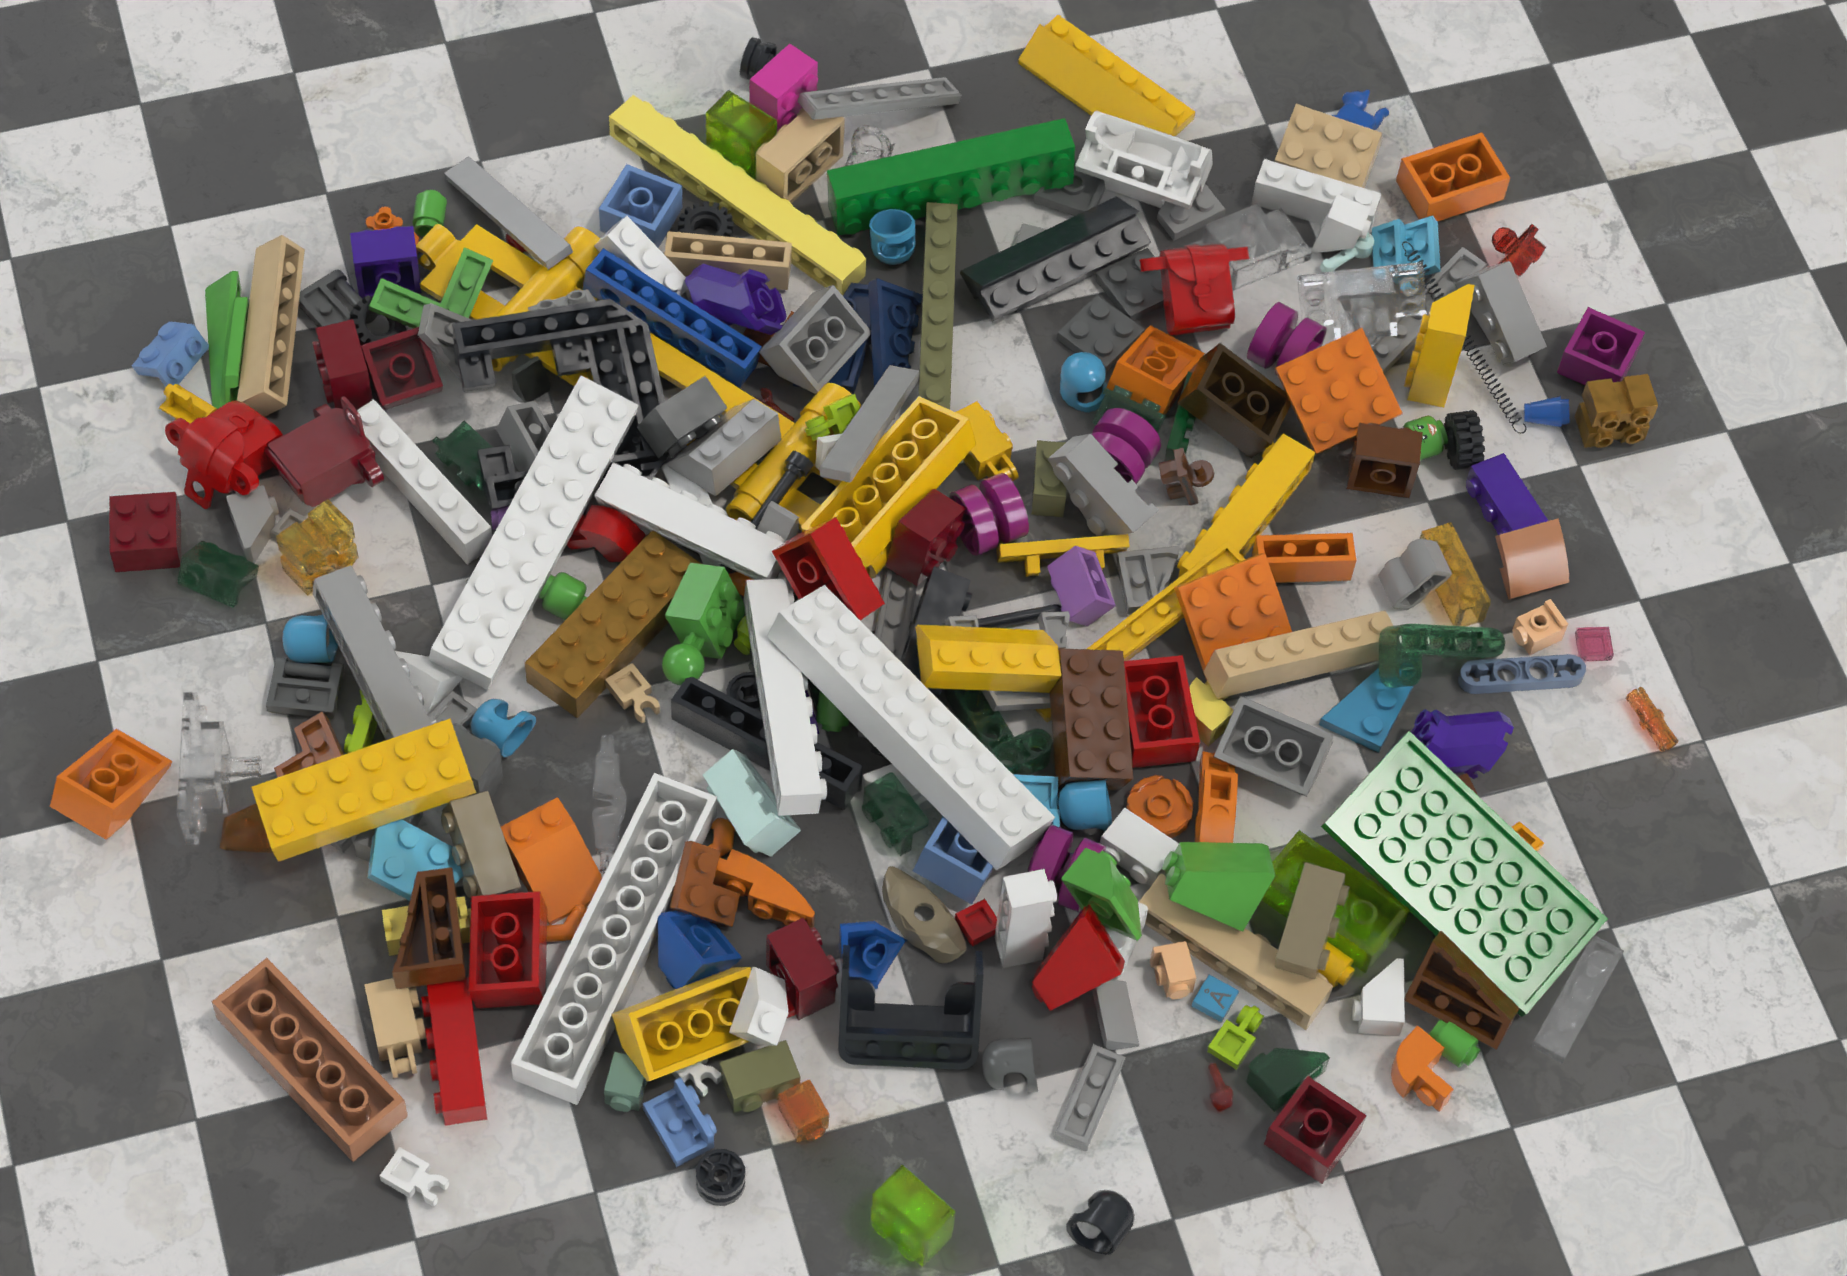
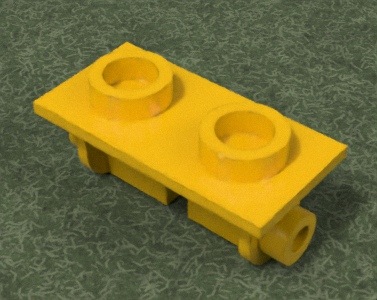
M168 384L165 387L163 394L166 395V400L159 407L160 410L173 418H182L190 424L196 418L207 417L217 410L216 407L178 384Z

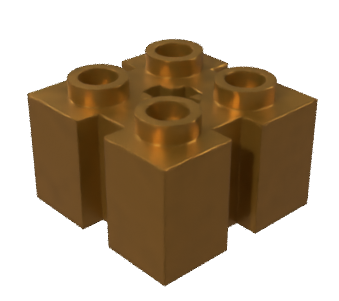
M1648 374L1626 376L1620 382H1612V379L1587 381L1582 394L1584 402L1579 403L1575 414V420L1584 448L1594 446L1598 448L1607 447L1617 439L1620 440V443L1626 442L1628 444L1645 440L1650 428L1649 422L1654 418L1658 407Z

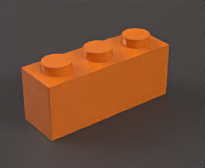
M1353 533L1256 535L1251 555L1253 557L1260 553L1266 554L1275 583L1351 581L1357 561Z

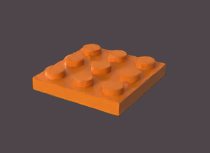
M1362 328L1275 368L1277 376L1315 455L1355 437L1359 423H1376L1381 425L1403 414Z
M1260 553L1174 587L1203 671L1217 649L1292 632L1265 553Z

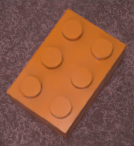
M1482 132L1402 158L1396 178L1397 184L1419 220L1433 216L1437 221L1504 200L1510 181L1509 174Z

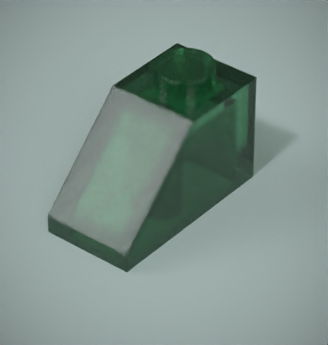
M1275 1048L1267 1055L1264 1052L1260 1053L1251 1061L1248 1066L1250 1070L1246 1082L1275 1112L1291 1099L1307 1076L1315 1080L1326 1071L1330 1057L1325 1052Z

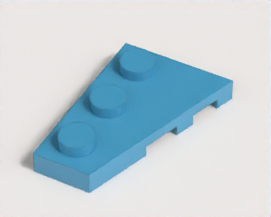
M1390 657L1320 719L1319 725L1379 753L1421 671Z

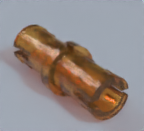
M1639 687L1638 690L1634 689L1627 694L1625 699L1638 715L1640 726L1643 730L1646 729L1660 752H1665L1666 748L1667 750L1673 748L1679 740L1664 720L1665 714L1661 709L1656 708L1644 687Z

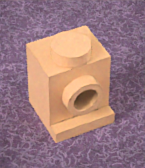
M1549 599L1545 601L1544 605L1518 616L1512 631L1517 644L1523 646L1530 656L1562 641L1568 623L1552 600Z
M1187 942L1153 947L1150 965L1151 968L1154 967L1157 985L1163 986L1166 997L1181 999L1189 995V993H1193L1196 974Z

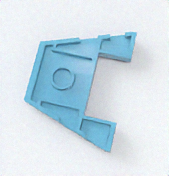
M400 819L375 828V834L372 836L367 878L410 901L416 874L419 871L452 867L455 884L464 876L461 866L456 865L453 859L452 846L412 824Z

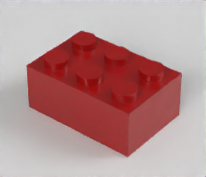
M837 517L797 534L772 551L799 600L825 585L859 620H862L885 604L878 588L870 578L861 558L857 555Z
M1183 655L1124 661L1132 767L1196 761L1200 738Z
M541 892L471 896L469 993L476 1008L540 1004L546 993L547 907Z

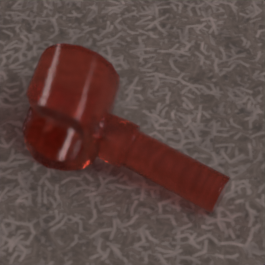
M761 388V396L764 400L759 401L794 422L795 418L780 409L773 402L771 391L767 388Z
M1212 1063L1208 1067L1217 1091L1210 1094V1099L1218 1112H1222L1233 1105V1090L1230 1086L1225 1085L1217 1064Z

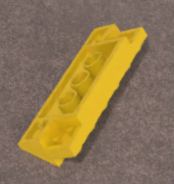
M1059 14L1045 26L1039 24L1018 59V64L1091 116L1095 111H1099L1174 137L1195 118V111Z

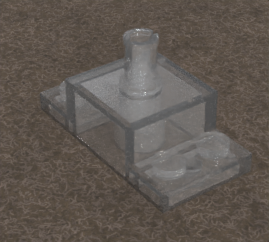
M1259 204L1205 224L1202 240L1189 244H1198L1200 246L1224 244L1227 249L1248 246L1249 259L1229 262L1233 291L1309 261L1312 255L1311 250L1282 208L1265 214Z
M1423 262L1297 275L1301 321L1309 317L1322 325L1333 324L1335 340L1362 328L1367 339H1369L1370 345L1373 346L1379 337L1397 336L1396 317L1426 314Z
M184 692L177 816L185 844L196 845L200 844V832L206 831V814L229 813L231 777L261 778L260 770H262L261 756L231 757L224 722L207 721L206 705L200 704L198 693Z

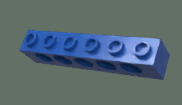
M603 248L587 267L583 290L588 289L599 300H613L646 322L650 332L741 388L757 367L760 357L759 351L762 349V346Z

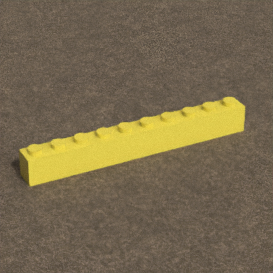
M632 95L609 116L610 136L682 185V187L702 201H709V206L712 207L714 202L719 204V210L724 206L728 209V214L731 213L733 222L756 239L792 243L791 264L825 288L834 285L843 296L851 283H859L865 277L866 257H864L860 250L851 248L840 240L837 234L827 231L817 224L810 215H804L794 208L787 199L780 198L770 191L767 185L754 180L747 175L743 168L733 165L723 158L720 152L707 147L696 135L687 133L673 119L665 117L656 111L649 102L642 101L635 95Z

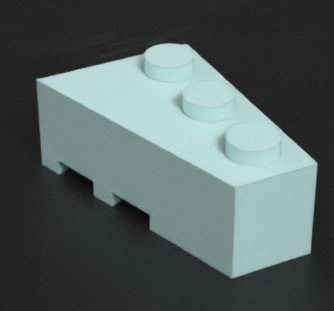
M732 749L703 774L709 785L706 787L711 795L717 796V802L720 803L726 817L734 826L744 845L748 846L753 852H761L771 857L801 831L790 815L778 816L775 794L746 755Z

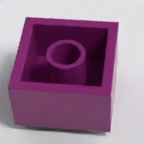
M1587 307L1564 350L1557 373L1585 386L1587 381L1612 379V382H1620L1631 367L1645 332Z

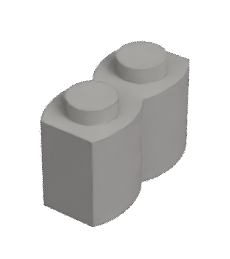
M1421 538L1410 542L1401 557H1395L1386 562L1378 577L1392 607L1408 610L1425 599L1430 591L1446 582L1452 575V572L1437 541Z

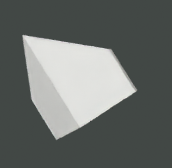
M395 651L399 659L403 658L406 661L410 671V677L408 678L413 687H419L424 698L423 707L427 715L462 680V677L429 661V656Z

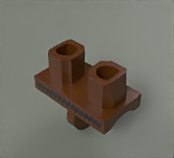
M1175 449V459L1159 463L1161 480L1163 484H1166L1168 497L1170 500L1186 497L1189 505L1198 504V497L1193 486L1204 487L1211 483L1214 478V469L1205 460H1197L1189 464L1184 449Z

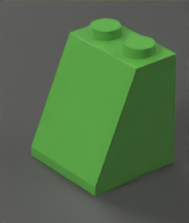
M1180 842L1175 852L1170 851L1163 863L1166 877L1165 885H1167L1169 900L1242 932L1275 877L1269 846L1263 843Z

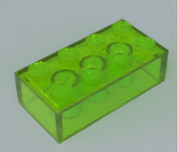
M1299 830L1272 862L1275 877L1264 894L1262 901L1288 918L1305 862L1344 873V885L1350 887L1345 906L1338 905L1335 917L1340 918L1335 938L1328 937L1327 941L1354 960V966L1367 973L1405 926L1410 909L1388 891Z

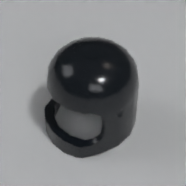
M1099 1190L1088 1199L1089 1208L1086 1211L1074 1213L1066 1224V1230L1078 1245L1098 1254L1111 1255L1132 1228L1135 1214L1132 1205L1124 1196L1112 1190ZM1077 1222L1089 1223L1096 1226L1101 1232L1096 1238H1087L1080 1231Z

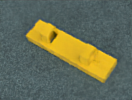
M1128 534L1000 544L996 550L998 563L1024 561L1026 577L1039 576L1041 572L1040 559L1059 558L1074 546H1078L1095 552L1103 570L1105 568L1104 554L1127 551L1130 547Z

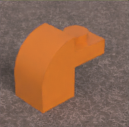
M1418 1025L1402 1041L1391 1067L1392 1082L1402 1098L1413 1089L1421 1102L1427 1106H1433L1440 1112L1449 1102L1454 1090L1431 1070L1439 1062L1444 1047Z

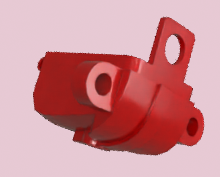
M1224 244L1184 245L1183 248L1162 250L1159 257L1139 259L1141 272L1161 271L1168 335L1229 329L1230 324H1234L1235 305L1229 262L1249 259L1248 246L1227 249Z
M237 400L226 403L207 417L196 418L191 424L182 418H177L165 427L167 439L178 448L180 463L188 469L184 493L204 509L211 507L214 489L220 493H229L235 490L241 495H247L259 487L258 475L274 467L271 460L264 453V450L268 447V443L283 436L275 424L249 405ZM194 481L200 483L204 488V497H200L195 492L193 487Z

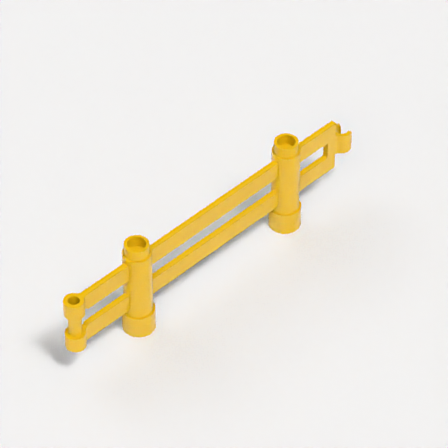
M436 224L416 245L418 251L423 253L418 263L424 268L432 270L420 283V289L437 300L442 301L464 248H467L492 259L493 263L490 269L521 288L506 305L480 291L469 319L477 320L528 312V307L537 305L540 301L554 300L567 296L572 291L583 289L586 269L600 253L594 247L600 238L586 228L574 227L564 237V240L570 244L573 253L548 270L540 263L477 224L461 241L455 239L454 235L447 228ZM650 333L659 375L683 390L706 376L727 406L722 415H725L734 406L752 399L757 400ZM552 350L524 354L531 359L538 356L543 367L557 375ZM519 355L492 359L493 370L501 371L508 362L515 361ZM587 372L560 376V378L575 386L580 376L587 379L588 376ZM826 383L804 407L796 423L778 413L781 441L774 446L759 465L754 463L730 484L737 489L734 493V499L726 507V512L730 518L738 520L741 517L751 522L784 475L785 460L792 451H797L806 456L813 463V467L806 477L802 476L800 480H795L778 505L799 517V529L801 530L800 527L820 506L819 503L797 490L812 472L820 476V471L815 466L817 440L813 441L811 435L807 436L805 422L821 415L827 420L828 418L823 407L847 395H851L848 390L834 383ZM829 427L830 434L827 436L834 435L832 428ZM824 478L830 483L834 484L835 486H838L842 482L839 480ZM893 539L866 568L870 578H875L886 565Z

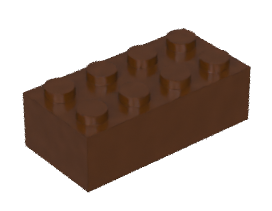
M1060 648L1059 659L1062 676L1049 692L1055 774L1058 777V789H1062L1065 785L1072 782L1106 780L1108 790H1121L1133 780L1123 651Z

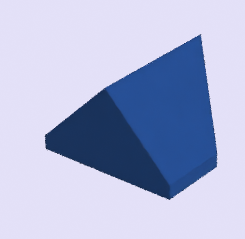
M875 921L840 924L839 954L841 974L843 945H850L849 977L865 978L873 984L875 989H878L880 981L903 947L906 939Z

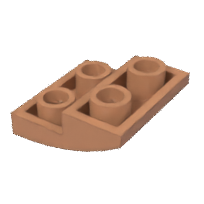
M1558 518L1495 536L1504 566L1500 568L1508 600L1569 583L1566 548Z

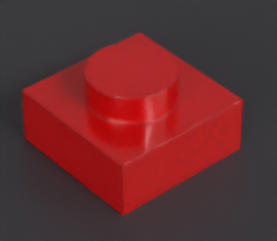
M986 899L955 913V920L971 946L995 935L997 916Z

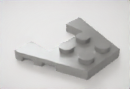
M1069 611L1041 612L1037 618L1040 630H1044L1058 645V650L1066 648V630L1070 620ZM977 615L951 616L945 621V626L979 627ZM981 690L993 711L1051 708L1050 693Z

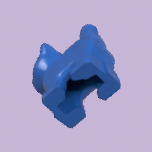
M1370 90L1363 92L1355 91L1346 92L1343 95L1342 101L1344 106L1340 108L1337 115L1332 116L1377 130L1383 119L1389 115V110L1381 108L1374 116L1364 110L1367 107Z

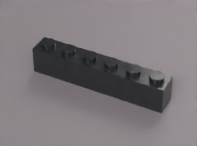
M933 567L926 578L900 659L920 681L916 626H945V621L948 617L960 616L961 610L966 612L972 597V593L967 592L971 580L937 567ZM928 688L939 698L942 689ZM874 745L872 746L871 753L885 757Z
M694 677L686 678L671 699L672 720L729 750L734 749L746 755L750 761L771 771L762 713ZM817 742V744H814L815 751H820L822 757V770L819 772L820 779H825L827 786V797L825 800L845 810L861 786L863 766Z

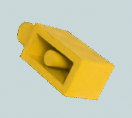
M978 401L956 411V413L970 419L976 445L963 461L977 480L986 476L989 478L999 473H1005L1012 481L1018 479L1017 469L1011 462L1012 441L1006 433H1001L995 425L994 417L990 411L984 410Z

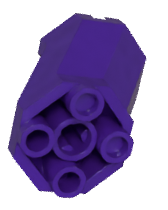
M703 263L694 268L692 273L685 278V284L690 291L693 304L726 325L737 324L769 335H773L782 329L783 325L780 323L784 322L787 318L782 297L776 288L772 290L768 288L765 283L770 280L764 273L749 269L742 274H737Z
M1424 709L1417 716L1411 733L1453 773H1467L1469 777L1475 779L1479 777L1477 771L1483 774L1489 772L1505 752L1508 742L1503 740L1506 732L1511 735L1514 726L1510 718L1500 711L1446 716L1437 709L1432 712Z

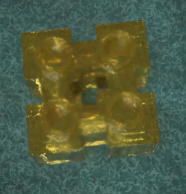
M329 499L307 513L308 518L300 524L296 521L276 536L278 550L283 554L280 557L283 571L307 596L313 592L315 578L350 565L353 566L359 558L357 545L353 542L355 538L353 523Z

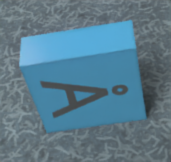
M1208 975L1194 998L1192 1007L1222 1023L1236 1000L1239 990Z

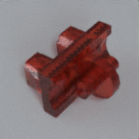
M1531 224L1517 237L1515 231L1506 227L1499 228L1492 235V244L1495 250L1505 254V256L1497 264L1510 261L1515 274L1520 277L1525 273L1530 264H1534L1547 247L1534 237L1539 229Z

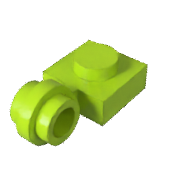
M855 394L847 395L824 406L827 420L821 415L806 421L807 428L805 432L807 436L811 435L813 441L817 440V437L827 436L830 434L829 427L832 428L834 435L843 434L860 409Z
M1245 1005L1236 1019L1239 1027L1226 1020L1209 1044L1207 1052L1237 1070L1256 1042V1037L1249 1034L1248 1031L1255 1033L1261 1025L1264 1015L1260 1013V1009L1254 1005L1252 1007Z

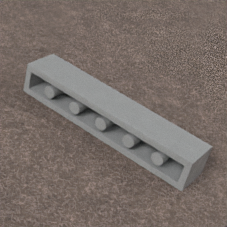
M352 565L315 578L313 596L385 739L388 740L437 723L432 714L427 715L423 707L424 698L419 687H413L408 678L410 677L408 665L403 658H398L394 650L396 649L395 640L389 630H384L380 622L382 617L375 602L370 603L366 595L368 590L364 578L361 575L357 576Z

